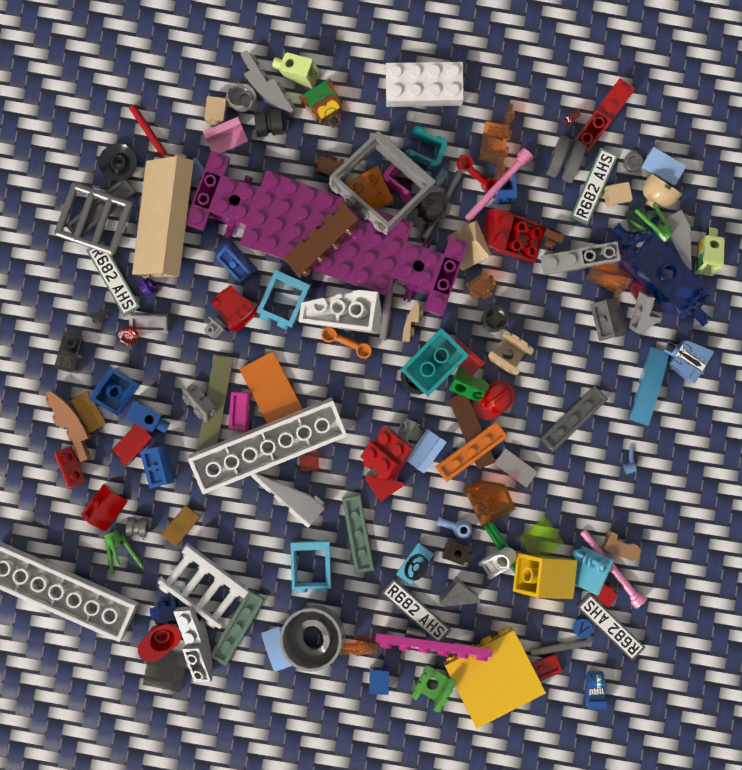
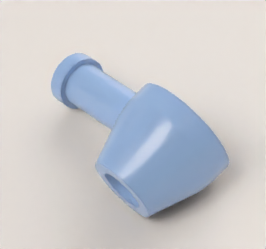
M440 516L438 518L436 526L453 530L454 535L459 539H466L472 533V526L466 520H458L454 523ZM461 527L467 528L466 533L462 534L460 532Z

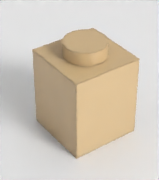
M207 96L204 119L206 123H209V126L215 127L226 122L227 99Z

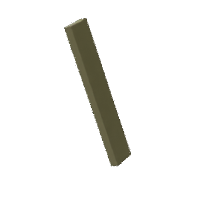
M214 355L206 398L216 407L217 413L213 416L208 415L207 423L202 418L197 451L215 445L219 441L234 359Z

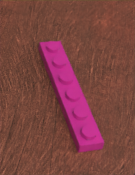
M376 633L375 639L382 648L391 649L392 646H399V650L410 651L413 648L418 649L419 653L430 654V651H435L437 655L449 657V654H457V658L468 659L471 656L476 657L477 661L488 662V659H493L494 653L493 649L378 633Z

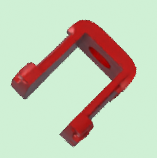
M231 285L226 290L223 289L211 301L212 305L222 316L225 325L233 333L244 328L257 314L258 307L252 301L239 294Z

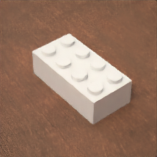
M463 62L386 63V107L462 106Z

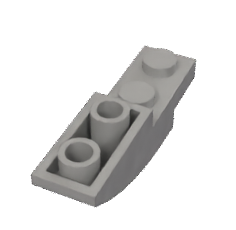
M247 50L242 52L241 57L249 69L244 75L250 86L271 107L276 110L281 109L283 114L293 117L295 115L293 110L295 106L290 98L286 99L284 96L285 89L280 82L276 83L274 78L269 80L265 71L259 70L257 67L259 62L254 54L250 55Z
M618 241L540 256L543 275L565 273L621 261Z
M193 606L178 607L173 612L185 642V647L182 651L194 682H211L212 657L204 621L197 618Z

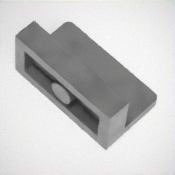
M619 298L590 304L599 341L627 335Z

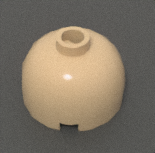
M650 173L643 185V195L648 199L646 203L651 207L656 203L660 208H669L682 195V193Z

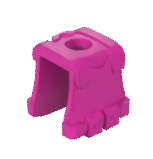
M391 164L384 173V179L388 188H393L401 195L402 201L407 204L413 199L412 195L406 188L394 180L402 171L394 164Z

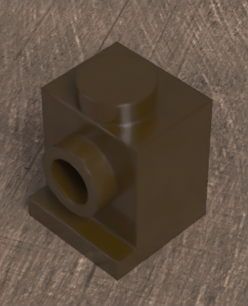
M447 538L441 557L464 566L465 562L469 563L472 552L469 551V546ZM456 550L461 551V555L459 557H456L454 555V552Z

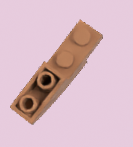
M55 391L46 392L48 396L46 397L47 404L54 412L53 421L59 428H68L66 433L68 439L73 441L75 447L73 451L76 458L80 462L92 459L85 442L91 439L92 436L76 409Z

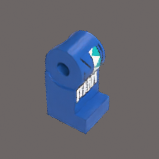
M590 671L586 673V706L589 710L607 709L603 671Z

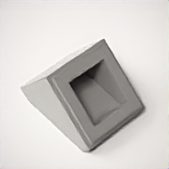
M406 627L404 637L425 640L426 633L420 629Z

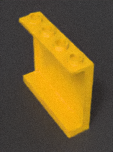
M508 627L502 628L498 631V635L492 638L491 636L480 640L481 643L476 646L473 644L469 645L493 649V659H488V662L477 661L476 657L471 656L468 659L457 658V654L450 655L446 658L447 661L444 662L450 677L455 680V687L476 729L546 693L512 627L509 629Z

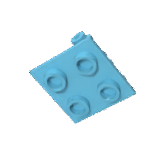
M582 546L581 549H575L572 553L574 559L577 560L575 585L599 596L614 560Z

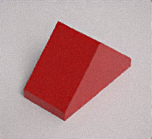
M370 475L365 477V480L380 502L404 485V482L384 481Z

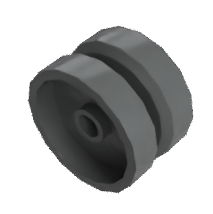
M561 134L551 156L546 175L555 178L559 175L561 168H563L561 179L571 184L582 164L587 143L577 140L571 150H569L571 138Z

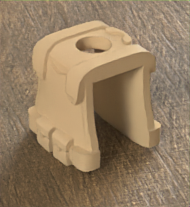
M504 331L501 335L503 337L502 341L494 353L490 351L488 357L490 361L502 367L508 373L518 375L520 370L516 368L517 364L524 354L531 355L534 350L524 340H519L518 336ZM509 349L513 352L511 360L503 358L502 353L504 350Z

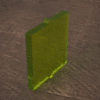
M544 517L518 537L525 546L526 552L535 555L547 556L564 543L556 533V528H552Z

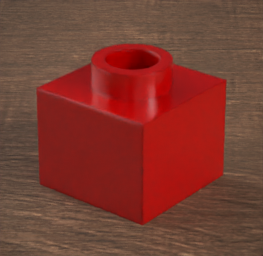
M608 582L603 585L599 596L591 593L608 608L618 597L614 593L616 589Z

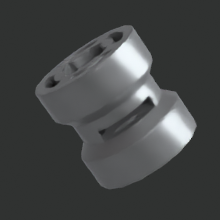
M128 517L126 536H134L136 534L140 537H147L149 519L141 518L137 520L135 517Z

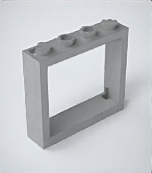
M377 131L330 175L329 185L333 192L339 193L344 197L345 202L349 206H354L364 219L371 221L377 231L387 235L434 189L436 181L383 134ZM374 149L378 150L422 189L389 222L341 181Z

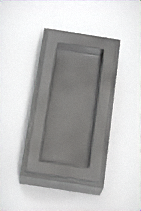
M130 312V333L168 334V313Z

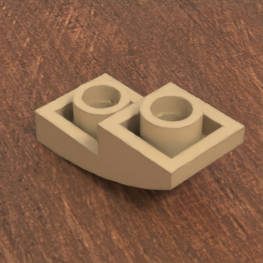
M415 303L407 317L402 342H410V338H414V327H411V324H418L419 319L422 320L423 308H419V303Z

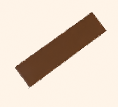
M459 394L449 398L448 401L467 443L481 433L482 429L469 398ZM491 450L474 462L477 470L495 463Z

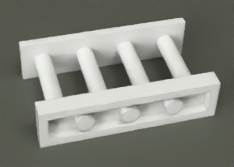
M186 543L182 549L184 558L167 580L163 577L158 579L159 588L167 594L170 592L189 607L193 606L194 610L206 619L205 622L212 628L216 626L220 629L222 621L219 618L236 597L241 596L245 598L249 592L248 588L189 543ZM194 561L200 565L198 567L199 570L183 591H180L173 583L187 565ZM205 574H212L215 577V581L198 603L188 597ZM225 584L230 588V593L216 611L211 614L204 606L218 588Z

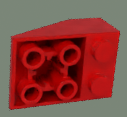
M500 208L487 209L481 232L490 251L536 263L545 226Z

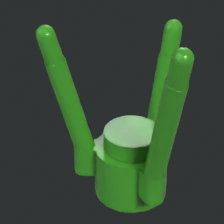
M656 203L653 204V207L664 226L661 223L656 226L636 209L635 213L653 231H649L633 220H629V223L651 236L656 242L659 240L663 244L673 234L670 230L672 226L667 222Z
M114 531L104 535V543L112 575L114 574L111 550L116 565L120 566L116 548L122 546L121 542H123L140 568L144 567L127 542L124 534L120 535L119 531Z

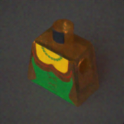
M330 78L299 97L301 104L319 124L328 121L330 126L335 128L342 123L337 115L342 111V105Z

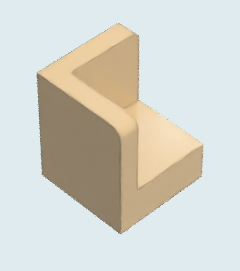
M629 182L606 186L603 189L606 208L632 201Z

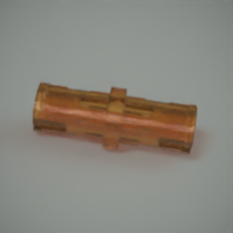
M361 641L345 643L343 648H347V650H342L340 656L379 654V649H371V647H379V644L377 642L361 643Z

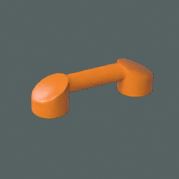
M326 327L321 333V337L325 342L330 343L336 340L355 349L357 355L362 359L368 358L372 353L369 343H358L339 334L336 328Z

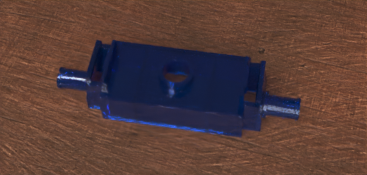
M620 223L614 226V229L610 232L622 243L619 253L624 258L621 263L672 316L679 315L682 319H685L692 315L701 326H705L711 320V317L701 307L711 295L705 291L706 286L654 232L649 233V230L646 229L630 235ZM639 242H644L636 252L633 250ZM666 266L673 270V277L671 279L667 278L664 274Z

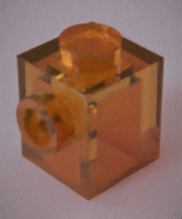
M487 272L467 282L465 287L473 301L481 297L485 300L493 295L492 291L496 289L494 286L496 282L492 275L488 276Z

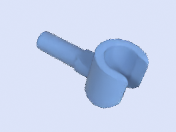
M629 447V463L623 465L625 474H631L636 471L634 447Z

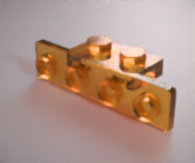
M508 104L503 125L487 121L484 123L478 160L497 163L494 181H498L501 176H504L506 165L503 164L504 158H507L509 151L506 143L507 140H510L512 133L509 125L510 122H513L515 111H512L513 104Z

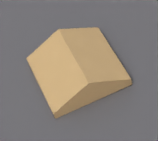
M477 220L447 236L448 241L450 236L469 242L460 266L462 271L492 256Z

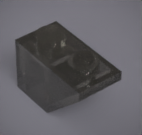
M64 331L54 365L55 369L78 374L83 357L84 336Z

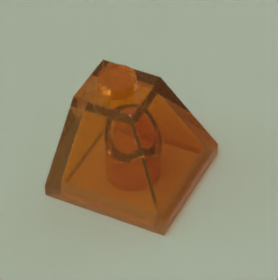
M479 480L463 488L481 527L516 510L505 484Z

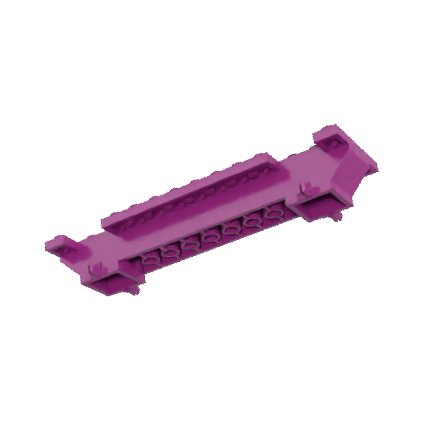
M211 151L187 215V226L204 231L209 216L227 225L224 237L231 239L235 228L244 229L240 241L241 245L283 259L301 240L304 239L306 241L309 239L307 235L315 227L319 226L321 228L323 226L322 222L325 220L324 218L329 213L335 214L339 210L337 205L343 201L358 218V231L349 238L347 236L343 239V245L336 251L332 249L327 254L329 257L322 264L318 262L313 266L314 271L369 291L378 292L386 297L393 282L406 289L403 301H406L409 295L407 302L410 303L414 292L429 295L424 310L443 316L469 242L450 236L444 254L429 249L432 243L430 240L427 247H425L427 239H424L422 246L408 242L413 222L405 219L385 235L383 232L377 231L371 221L364 219L354 206H349L343 197L267 170L260 188L252 186L253 178L245 175L244 182L226 177L224 175L229 165L230 157ZM235 197L241 199L240 204L237 206L231 205V200ZM374 209L387 222L394 217L391 214ZM417 262L422 263L424 269L420 272L415 271L413 265Z

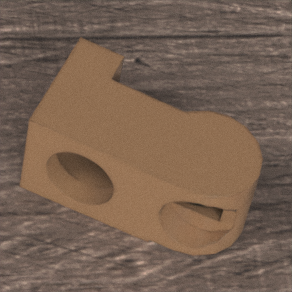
M611 531L607 532L601 547L602 549L631 561L639 558L641 551L636 544L621 542L617 540L618 534Z

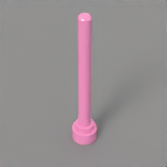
M522 148L517 154V161L465 216L466 220L471 221L495 196L497 190H500L507 183L512 174H515L521 166L528 165L534 159L527 149Z
M586 529L580 532V535L593 551L608 557ZM613 563L610 572L630 595V603L634 608L640 607L647 601V598L643 593L636 591Z

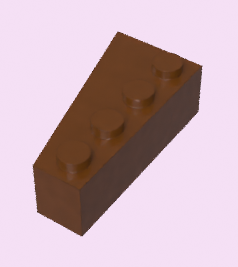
M343 201L337 205L339 210L335 214L329 213L324 218L325 220L322 222L323 226L321 228L319 226L315 227L307 235L309 239L306 241L304 239L301 240L283 258L300 278L303 275L305 277L310 275L314 271L313 266L318 262L322 264L329 257L327 254L332 249L334 251L339 249L343 245V239L347 236L349 238L358 231V218Z

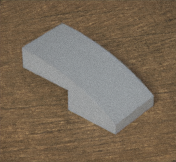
M506 448L494 463L526 488L538 473Z

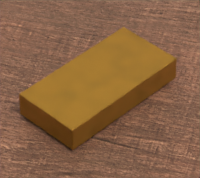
M86 391L72 399L71 402L89 433H93L108 423L97 404L88 399L91 394L89 391Z
M185 505L161 536L177 547L201 516Z

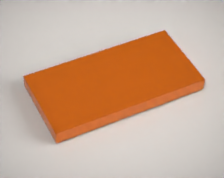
M273 351L239 369L267 423L303 409Z

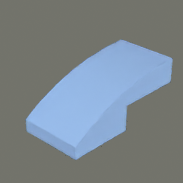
M280 627L261 633L274 672L293 666L282 653Z

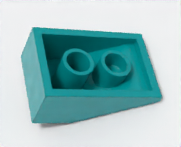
M441 328L400 370L428 397L469 355Z

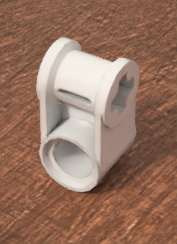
M505 547L483 558L478 564L484 568L488 574L487 578L490 580L507 570L515 562L517 556L512 548Z

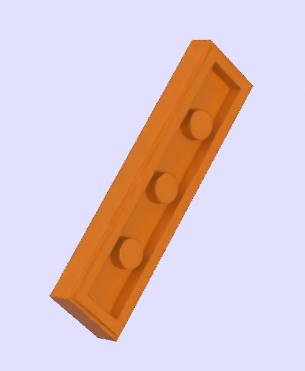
M496 421L436 465L435 468L443 479L448 482L506 439L508 435Z

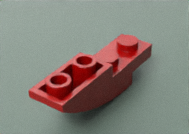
M619 78L574 139V142L578 140L587 143L586 151L589 152L635 88Z

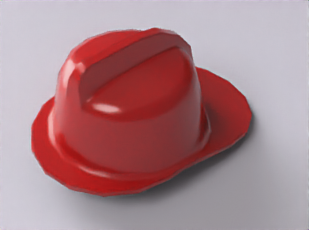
M505 381L491 383L482 400H473L475 414L483 420H492L501 415L514 403L515 391L513 387Z
M170 623L155 624L138 645V655L146 662H154L165 656L180 643L181 632L179 628Z

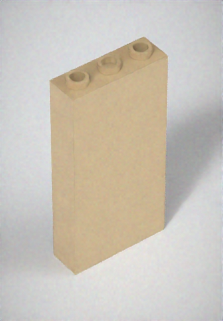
M175 154L174 157L166 155L164 158L154 157V160L146 161L133 275L148 278L180 276L194 160L186 159V155Z

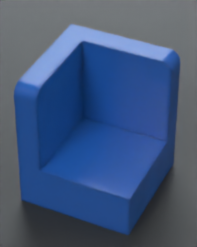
M370 667L369 694L389 695V668Z

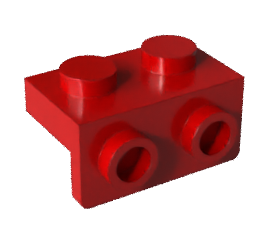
M72 446L54 453L69 489L86 482Z

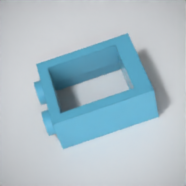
M275 270L256 311L260 314L259 318L270 322L272 319L278 322L277 326L286 330L288 327L293 329L300 314L301 303L305 302L311 285ZM277 281L302 291L289 321L264 310Z
M330 540L291 542L292 590H296L297 593H306L308 589H316V592H327V589H331ZM298 550H325V582H298Z

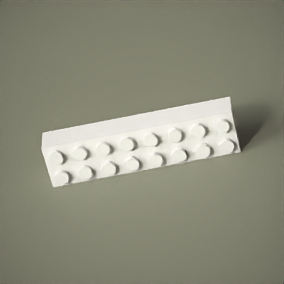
M331 397L189 455L188 461L202 494H206L347 437V434Z
M0 541V590L118 642L124 639L139 602Z

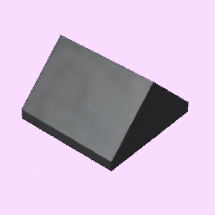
M455 577L440 595L439 603L441 607L480 603V598L473 590Z

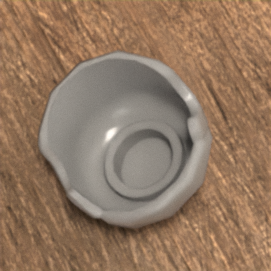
M237 83L233 88L229 87L227 89L226 98L233 109L245 112L256 104L257 94L249 84Z

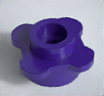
M148 277L141 279L142 282L139 285L145 295L150 296L158 293L154 280Z

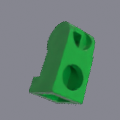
M459 366L452 378L449 390L475 401L482 400L489 388L488 383L484 379L466 374V369Z

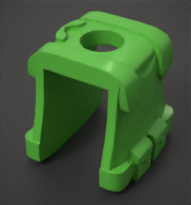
M426 665L419 681L413 687L415 690L412 693V698L417 700L422 693L434 700L433 710L440 712L453 692L456 684L455 680ZM430 678H435L438 681L436 688L431 689L427 686Z

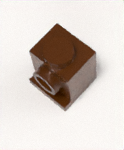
M329 155L326 157L321 156V158L317 157L314 168L317 169V175L330 178V175L345 161L340 159V162H338L337 158Z

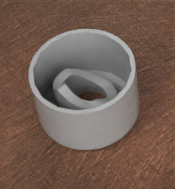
M319 605L306 606L292 614L285 621L280 633V646L284 657L291 665L303 671L313 672L328 667L339 656L345 644V629L341 619L331 609ZM315 626L320 629L324 639L321 647L311 648L306 645L303 640V633L307 627Z

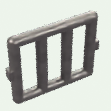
M73 182L65 203L61 204L59 210L61 215L54 234L57 237L109 255H114L122 234L126 233V223L133 204L126 199ZM79 191L88 195L75 232L72 234L63 230L76 193ZM96 197L105 200V204L93 238L89 240L81 236ZM114 203L124 208L111 244L107 246L99 242Z

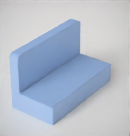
M655 147L648 152L645 157L646 160L642 165L643 169L672 186L677 184L686 168V165Z
M427 429L414 446L406 461L422 473H425L447 442Z

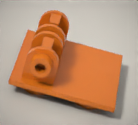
M378 165L346 183L353 192L374 209H379L384 205L388 206L394 200Z

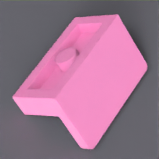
M238 117L203 131L211 151L220 154L248 142Z

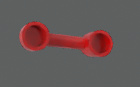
M461 155L457 159V168L467 171L480 182L483 191L488 192L498 181L495 178H486L473 167V159L469 155Z

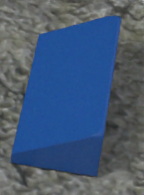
M233 242L226 244L215 256L240 285L257 270V267Z

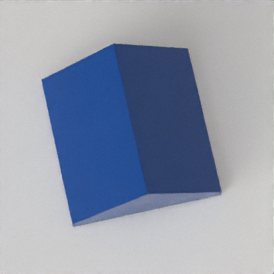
M110 367L88 399L118 416L139 387V384L119 369Z

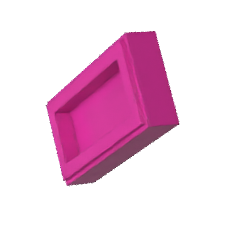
M231 392L229 430L249 431L251 393Z

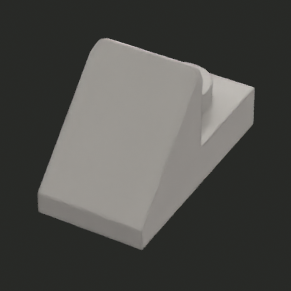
M639 291L629 328L638 334L643 333L662 319L657 314L651 312L654 307L655 298L646 292Z

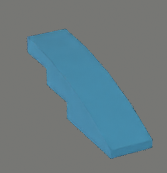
M650 347L638 382L639 386L629 420L649 426L666 370L668 353Z

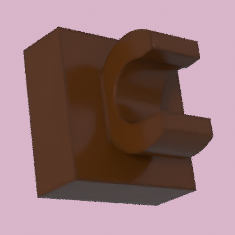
M549 226L546 227L544 236L548 238L545 246L552 249L555 241L562 243L564 233Z

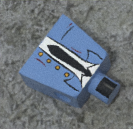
M687 340L681 341L678 346L669 341L663 349L664 352L671 355L667 364L690 384L696 383L714 353L710 349Z

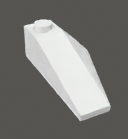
M356 290L347 294H338L329 298L302 302L299 322L379 334L382 316L379 293Z
M258 473L251 475L266 491L273 493L279 503L284 506L287 505L289 512L308 528L325 508L323 506L324 502L316 495L313 498L307 493Z

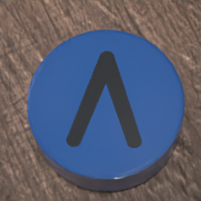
M579 618L573 623V632L578 637L587 638L592 634L593 626L589 620Z

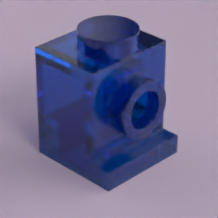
M172 599L171 603L168 600L157 603V606L150 608V617L152 620L154 619L155 624L176 620L173 611L179 607L178 599Z

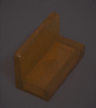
M611 264L591 267L585 278L617 294H621L626 288L625 283L629 273Z

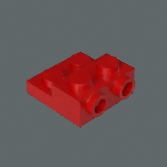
M383 426L376 439L369 441L360 457L364 460L363 465L369 469H375L377 471L376 476L381 480H395L414 448L388 426Z

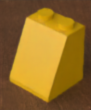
M517 553L513 592L536 598L573 599L577 560L565 557Z

